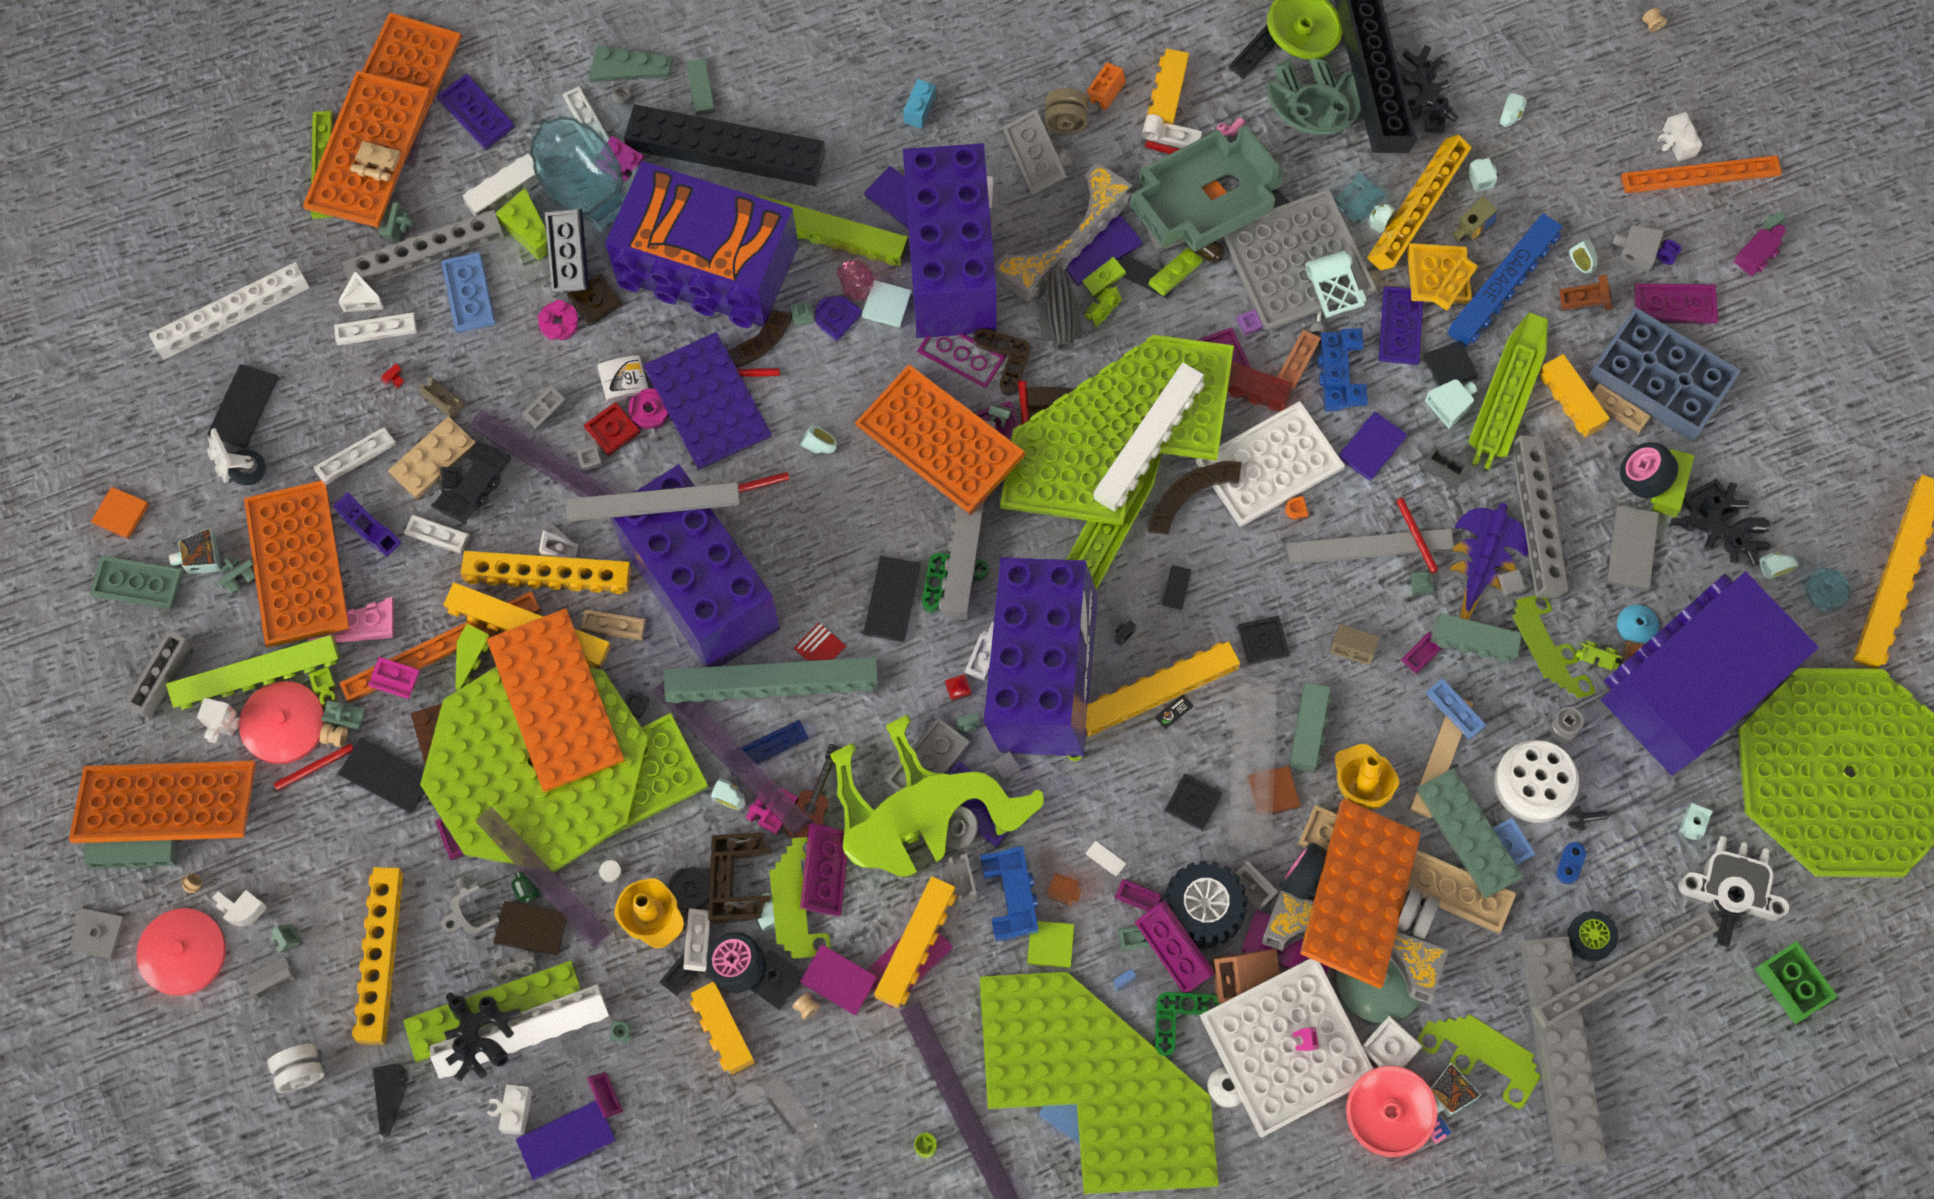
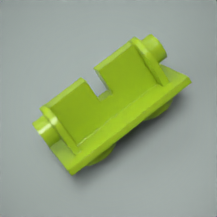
M1116 286L1114 288H1105L1096 299L1100 304L1093 302L1085 310L1084 317L1089 321L1092 319L1095 327H1098L1122 301Z
M1587 640L1585 644L1579 642V645L1583 646L1582 650H1577L1575 656L1579 660L1594 664L1596 657L1600 659L1597 666L1609 669L1610 671L1618 668L1619 662H1616L1617 657L1622 659V656L1617 655V650L1606 647L1604 651L1598 649V644Z

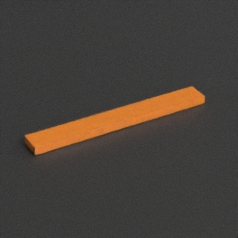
M1778 155L1626 172L1622 173L1621 179L1626 194L1780 176L1782 171Z

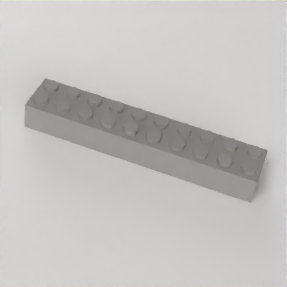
M1569 936L1525 940L1520 948L1556 1166L1602 1162L1606 1159L1581 1008L1544 1029L1532 1008L1577 984Z

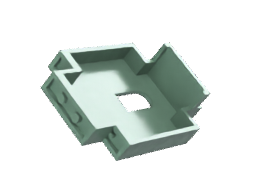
M1246 125L1239 128L1237 140L1231 143L1226 135L1217 130L1140 169L1139 182L1144 188L1131 194L1130 206L1163 248L1184 238L1195 252L1272 212L1275 203L1272 191L1281 187L1283 173L1277 160L1270 156L1267 148L1257 140L1255 133L1250 131ZM1227 175H1232L1239 180L1240 185L1237 188L1212 201L1202 189Z

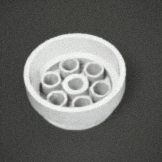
M1529 740L1513 746L1506 752L1496 768L1494 785L1499 801L1509 813L1526 822L1544 823L1563 815L1574 802L1579 790V774L1575 763L1562 748L1547 741ZM1526 754H1532L1535 757V761L1528 760ZM1547 757L1555 758L1557 764H1551ZM1513 770L1521 771L1523 777L1515 776ZM1535 773H1541L1545 780H1538ZM1557 776L1564 777L1566 783H1560L1557 780ZM1523 789L1530 790L1533 796H1525ZM1545 792L1551 793L1554 796V800L1547 799Z

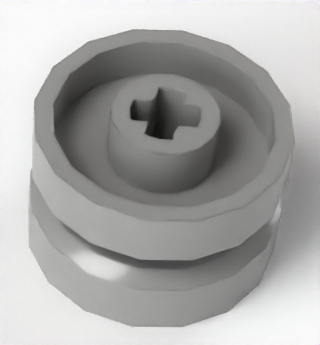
M1411 886L1404 900L1397 930L1402 934H1406L1412 923L1414 926L1411 936L1423 941L1441 899L1429 894L1423 904L1420 905L1423 896L1422 890Z

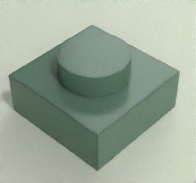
M1782 211L1776 215H1769L1764 220L1765 224L1762 229H1767L1770 232L1775 226L1783 224L1787 216Z
M977 712L957 718L959 733L963 731L969 733L980 726Z

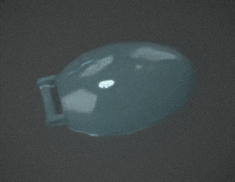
M558 116L559 118L548 122L546 120L542 121L540 124L541 128L535 136H532L530 154L533 158L534 173L544 192L562 210L582 209L583 220L591 221L597 230L602 232V228L617 217L625 199L623 197L625 191L623 173L617 158L609 144L593 128L582 124L575 118Z

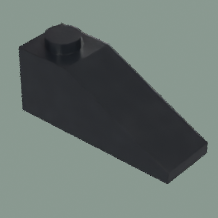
M400 1063L373 1068L379 1131L383 1137L390 1136L406 1091V1082H409L407 1068L404 1069V1066Z

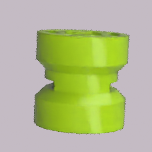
M921 1133L916 1137L914 1147L920 1157L930 1158L935 1154L937 1144L932 1134Z

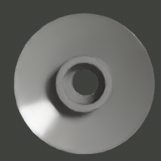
M958 807L949 820L946 846L951 849L959 850L969 846L977 834L978 823L976 816L968 808Z

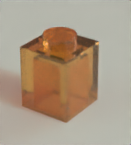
M1055 873L1047 892V898L1072 906L1073 901L1078 902L1082 891V889H1079L1080 882Z

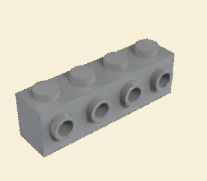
M167 631L125 702V705L131 711L151 720L168 691L166 683L174 681L193 648L187 639Z

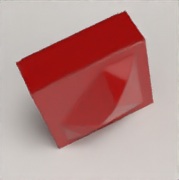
M965 674L945 680L951 702L971 696Z

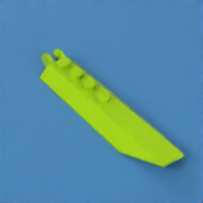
M1528 312L1508 337L1468 443L1477 450L1472 464L1477 465L1479 463L1482 452L1489 455L1484 465V468L1489 470L1494 457H1507L1547 352L1548 319Z
M1159 453L1155 459L1151 458L1146 473L1144 475L1140 474L1135 489L1133 491L1129 490L1123 526L1087 521L1066 560H1086L1095 589H1098L1154 486L1162 453Z

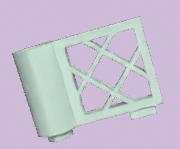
M1345 250L1306 262L1305 264L1307 275L1313 283L1326 319L1364 306V302L1367 301L1363 289H1358L1350 265L1353 264L1352 257ZM1348 276L1350 281L1348 288L1337 283L1339 277ZM1327 282L1333 285L1329 294L1321 291L1320 283ZM1335 287L1345 291L1342 300L1331 295ZM1349 293L1356 297L1358 303L1350 305L1344 302ZM1329 299L1340 304L1337 310L1329 312L1327 307Z

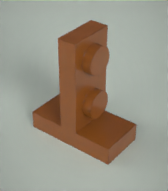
M1607 274L1598 276L1599 283L1559 289L1562 311L1600 304L1604 305L1605 311L1612 310V296Z

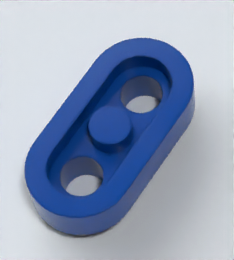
M1571 842L1564 848L1556 870V877L1561 883L1569 885L1578 879L1586 857V850L1582 844ZM1573 849L1579 852L1578 856L1573 855ZM1565 869H1570L1572 875H1567Z

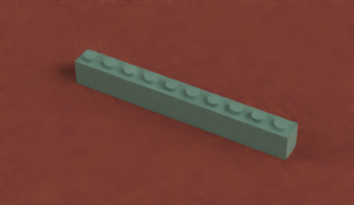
M876 657L664 670L666 702L680 703L682 701L701 702L711 699L721 701L727 698L740 700L746 697L765 698L776 695L785 697L793 694L805 696L810 693H849L858 690L869 692L878 689Z

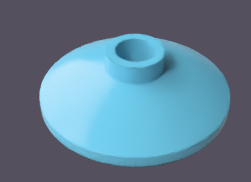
M1631 605L1623 609L1619 614L1617 629L1622 638L1627 642L1635 645H1644L1659 632V620L1656 614L1648 607ZM1636 620H1641L1643 625H1639Z

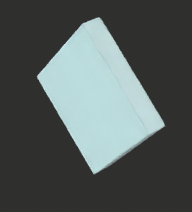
M874 280L862 312V318L900 328L912 295V290Z

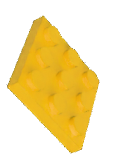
M1409 243L1407 255L1412 301L1433 302L1430 299L1461 255L1468 258L1467 247ZM1470 279L1453 303L1468 304L1471 301Z

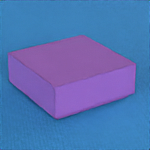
M1255 309L1237 316L1236 320L1245 336L1263 329Z

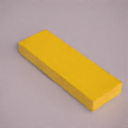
M1461 255L1430 300L1447 311L1478 265Z

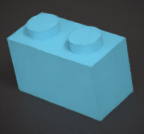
M917 79L903 110L904 123L923 128L936 99L935 84Z

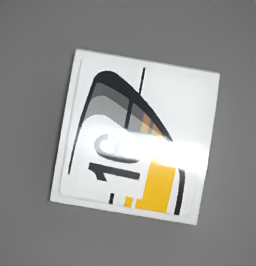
M639 355L617 358L597 365L606 402L626 400L628 396L641 393V390L648 389Z

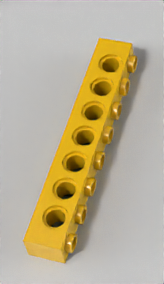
M1459 134L1444 139L1367 256V259L1380 271L1393 268L1471 150L1472 147Z
M464 551L461 567V576L469 584L483 582L492 586L507 584L511 587L527 585L534 589L542 586L553 590L569 588L572 591L587 589L595 593L611 591L614 594L629 592L632 572L630 563L625 561ZM483 567H489L486 572H480ZM510 568L507 573H501L502 569ZM523 570H530L527 575H521ZM551 571L548 576H542L543 572ZM566 572H571V573H572V574H571L569 577H567V578H563V577H562L563 574L566 573ZM585 574H592L591 578L583 579ZM606 575H613L612 579L608 581L603 580Z
M373 867V874L369 875L371 893L367 896L366 900L369 912L368 916L364 919V928L367 929L366 938L362 940L364 958L360 960L359 965L362 977L361 981H358L357 993L360 994L359 1003L355 1004L357 1023L353 1025L352 1036L359 1044L386 1045L404 876L400 868ZM389 887L388 893L380 896L381 889ZM382 908H386V914L382 917H378V911ZM384 930V935L381 938H375L377 931ZM382 951V956L378 960H373L374 953ZM379 972V979L375 982H371V976L374 973ZM373 994H377V1000L374 1003L369 1004V997ZM370 1016H375L374 1023L372 1025L367 1026V1018Z

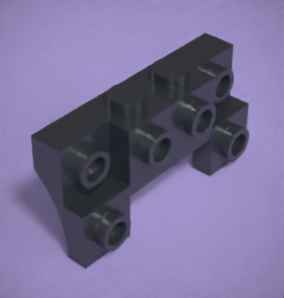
M479 440L476 441L477 444L471 453L466 455L467 459L474 462V464L454 490L455 495L442 488L440 496L435 503L432 502L431 504L432 508L448 517L455 518L463 524L467 522L474 510L478 511L481 506L487 503L492 490L497 489L500 484V474L511 460L510 455L505 451L489 446Z

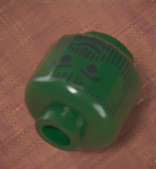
M527 870L515 874L516 879L511 882V887L518 901L527 903L541 897L539 893L543 891V887L537 873H528Z

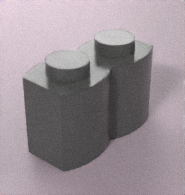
M1433 446L1423 465L1427 473L1435 477H1441L1446 484L1453 487L1460 486L1470 467L1463 459L1451 456L1448 451L1438 446Z

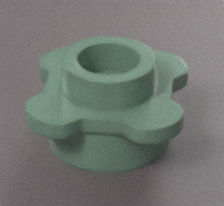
M618 1020L613 1021L609 1039L612 1042L623 1041L625 1044L631 1041L630 1031L633 1029L632 1023L619 1022Z

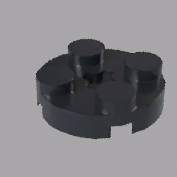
M698 867L681 868L670 878L668 888L677 900V907L683 910H689V908L699 909L709 901L710 879L702 869ZM692 883L695 884V891L689 894L686 893L687 889L685 886H690Z

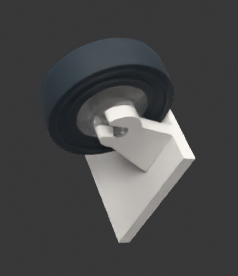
M211 429V437L208 438L210 446L207 449L210 460H214L216 464L215 470L218 477H222L224 483H229V478L241 485L258 483L263 478L266 470L263 457L256 451L249 449L239 450L233 454L227 453L216 429Z

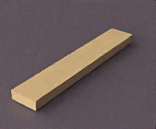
M1463 699V701L1472 709L1473 702ZM1447 716L1444 718L1419 786L1447 772L1450 768L1462 732ZM1416 793L1410 811L1431 818V813L1418 793Z

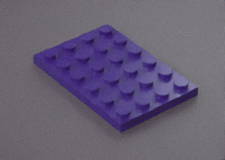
M717 332L644 364V369L698 471L771 437L769 428Z

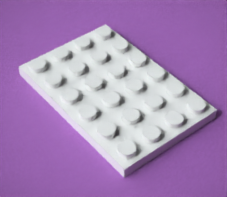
M1300 401L1220 445L1217 461L1196 459L1199 467H1205L1217 462H1242L1239 483H1225L1212 486L1239 527L1244 526L1336 474L1345 467Z

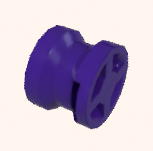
M1664 240L1661 245L1662 249L1657 251L1656 257L1662 263L1672 265L1682 249L1675 241Z

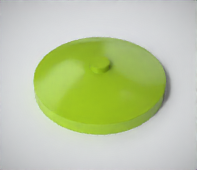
M1274 0L1268 10L1267 26L1272 38L1283 50L1291 55L1303 59L1323 58L1329 55L1340 42L1342 27L1339 15L1327 0Z

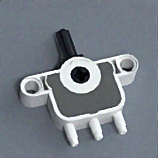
M1725 836L1720 837L1716 853L1707 860L1703 875L1694 872L1686 874L1679 881L1678 889L1681 894L1708 903L1713 901L1715 908L1719 911L1718 916L1722 917L1717 944L1729 947L1735 921L1741 918L1743 912L1746 911L1747 914L1770 921H1778L1788 913L1789 904L1784 898L1770 894L1773 872L1768 865L1769 849L1764 848L1762 850L1759 861L1747 857L1748 843L1746 842L1741 843L1738 855L1725 851L1727 840ZM1686 880L1692 881L1695 889L1689 888ZM1772 905L1778 906L1781 910V913H1776L1773 910Z

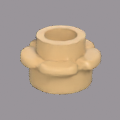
M189 873L181 880L183 889L188 893H197L202 888L203 881L197 874Z

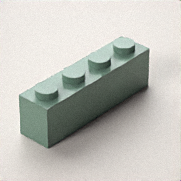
M1440 613L1434 618L1430 642L1437 643L1436 645L1441 648L1453 647L1462 653L1473 652L1482 658L1494 657L1499 662L1509 663L1518 657L1521 633Z
M1307 682L1303 686L1289 761L1291 769L1314 773L1315 768L1320 767L1322 755L1318 754L1319 747L1324 746L1326 736L1322 734L1323 727H1327L1329 720L1326 708L1331 707L1333 695L1329 694L1330 687Z
M178 840L85 843L83 864L90 869L176 866Z

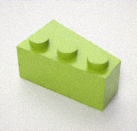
M524 188L496 212L499 224L540 261L548 254L546 228Z

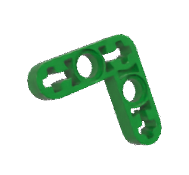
M935 553L930 557L922 597V606L928 612H935L939 609L940 597L943 596L944 591L942 590L943 577L946 578L948 571H945L946 558L950 559V554ZM940 559L942 560V564L940 565L938 573L936 572L935 563ZM977 559L974 580H983L989 574V566L986 561ZM978 566H982V569L985 571H981V574H978L976 569H978ZM938 578L941 584L938 587H932L929 584L930 580ZM931 592L935 593L934 601L937 602L933 603V606H929L927 602L930 601Z
M1164 992L1158 996L1156 1002L1155 1048L1160 1055L1169 1057L1175 1050L1176 1014L1199 1016L1208 1011V1007L1201 1006V1011H1198V999H1202L1201 1004H1207L1208 1000H1212V1003L1218 1006L1220 1003L1215 995ZM1167 997L1169 1002H1176V998H1180L1178 1003L1179 1010L1175 1009L1176 1005L1174 1004L1164 1008V1004H1160V1001H1164V998ZM1184 999H1192L1195 1003L1194 1008L1186 1010L1182 1006ZM1163 1019L1170 1020L1172 1028L1168 1031L1162 1030L1159 1026L1160 1021ZM1159 1034L1165 1036L1172 1034V1038L1167 1037V1045L1171 1046L1167 1052H1163V1049L1159 1048V1045L1163 1043V1036L1159 1037Z

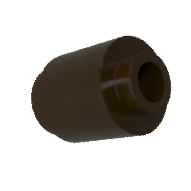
M1216 241L1197 250L1200 255L1211 263L1215 261L1218 263L1225 254L1223 252L1224 247Z

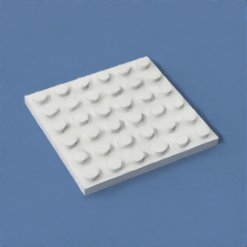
M1308 959L1199 1015L1259 1137H1264L1346 1094L1364 1073L1373 1069L1320 962L1313 959ZM1316 1027L1320 1049L1311 1051L1296 1050L1295 1046L1301 1045L1303 1039L1300 1036L1294 1037L1293 1032L1303 1028Z

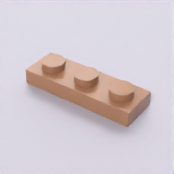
M1302 330L1276 382L1295 390L1321 341V337Z

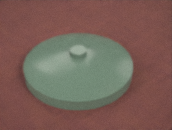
M1391 960L1389 961L1384 985L1380 989L1338 970L1336 971V988L1340 1000L1351 1014L1367 1023L1380 1025L1388 1016L1396 1022L1401 1021L1410 1015L1420 1002L1409 997L1406 983L1400 971Z

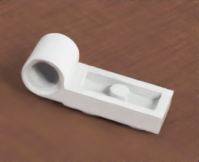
M1150 114L1146 116L1141 135L1150 141L1183 148L1201 139L1202 131L1164 123L1160 116Z

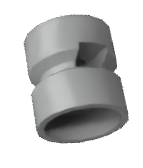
M1565 707L1558 711L1550 724V731L1554 738L1562 742L1571 741L1575 738L1584 724L1582 713L1573 707Z

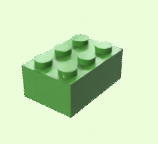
M1798 941L1755 968V971L1795 1025L1838 997Z

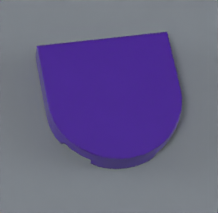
M843 296L825 297L816 306L815 320L822 331L835 341H838L862 316L863 310Z

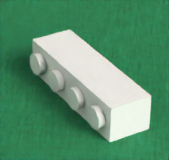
M529 154L517 158L508 167L500 169L494 176L486 178L480 185L469 189L462 196L466 206L474 216H477L485 211L500 209L524 188L528 191L543 181L544 177L539 166Z

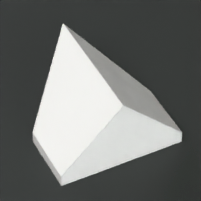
M354 272L339 299L343 312L384 309L380 297Z
M550 523L542 533L539 548L541 556L576 558L578 544L572 542Z

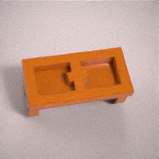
M1110 63L1104 65L1086 91L1093 105L1098 101L1100 108L1105 111L1126 83L1123 69Z

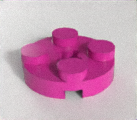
M556 300L541 310L538 314L540 330L545 337L551 340L560 339L561 341L569 339L576 333L579 317L572 305L565 303L563 300ZM556 318H562V324H554Z
M641 390V393L636 396L634 395L629 402V414L635 425L644 429L662 427L669 415L656 390ZM649 405H652L654 411L647 413V411L644 410V408H648Z

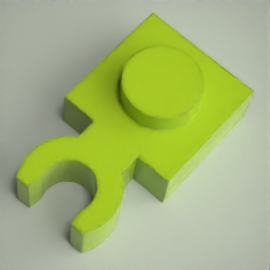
M326 667L309 673L314 693L316 695L320 694V703L325 707V699L327 697H332L333 702H337L336 695L331 691L336 688L330 668Z

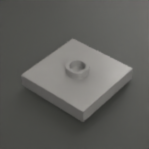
M81 908L68 950L74 953L112 960L125 917Z

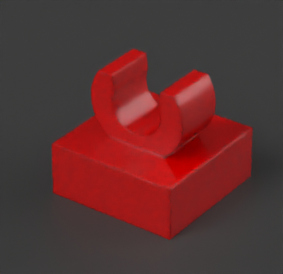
M396 363L380 379L385 385L392 382L397 388L404 383V380L399 376L401 368Z

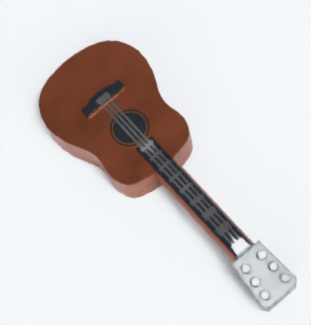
M829 744L825 756L826 760L814 790L802 791L797 804L787 813L784 820V828L786 834L791 839L808 837L809 824L811 823L824 825V815L828 810V799L821 795L834 763L830 754L841 749V747Z

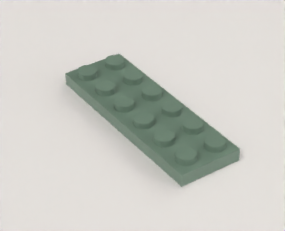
M1454 768L1416 788L1418 795L1485 900L1523 879L1520 870Z

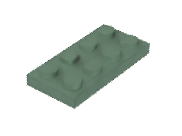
M101 556L90 595L96 598L172 610L183 571L179 568Z

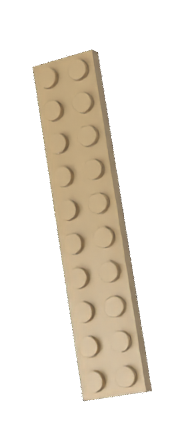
M1315 805L1297 845L1306 848L1308 844L1316 843L1327 851L1337 814ZM1419 850L1416 851L1406 892L1408 894L1411 886L1422 890L1423 896L1421 900L1423 901L1429 894L1441 899L1439 908L1497 934L1501 933L1516 893L1504 889L1485 900L1468 872Z

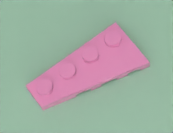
M393 597L386 598L385 601L380 603L373 602L367 604V607L348 610L350 629L308 638V641L334 634L337 643L394 638Z

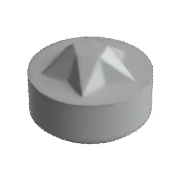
M617 86L612 90L611 99L620 105L628 104L631 99V91L626 87Z

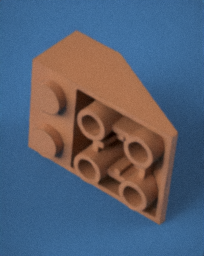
M1277 949L1211 957L1212 969L1215 972L1213 975L1217 1001L1220 1004L1280 974Z

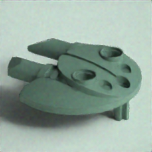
M1322 58L1308 59L1317 84L1303 87L1297 79L1290 59L1283 61L1275 67L1274 70L1279 83L1276 81H1269L1267 83V96L1274 111L1287 124L1305 133L1326 135L1348 128L1357 119L1361 111V105L1352 71L1345 72L1338 82L1334 77L1328 60Z

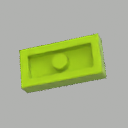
M1112 257L1082 282L1093 297L1096 298L1105 288L1108 289L1126 275V272L1118 261Z

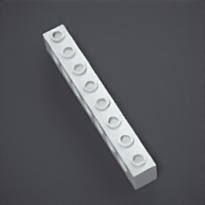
M294 262L150 333L149 336L157 351L165 360L309 289V286L297 263Z

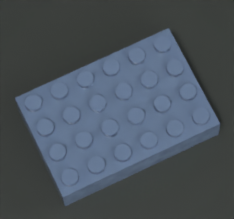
M1635 307L1594 365L1588 378L1604 385L1694 442L1737 379L1741 370Z

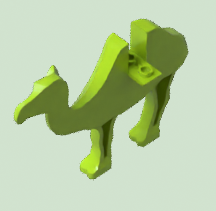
M908 715L886 725L891 739L898 750L900 762L906 774V787L888 797L875 810L867 804L854 786L851 771L852 757L856 752L854 744L851 743L830 754L833 762L836 764L837 796L844 807V853L854 865L867 869L885 870L902 878H910L918 874L903 844H913L919 840L918 836L922 835L936 863H940L945 856L949 820L957 808L967 800L976 798L986 805L996 826L997 835H1003L1006 832L1019 828L1044 803L1043 793L1040 790H1035L1031 795L1008 798L997 781L985 773L966 772L949 775L934 773L924 769L918 761L916 752L908 744L905 736L906 730L911 724V719Z

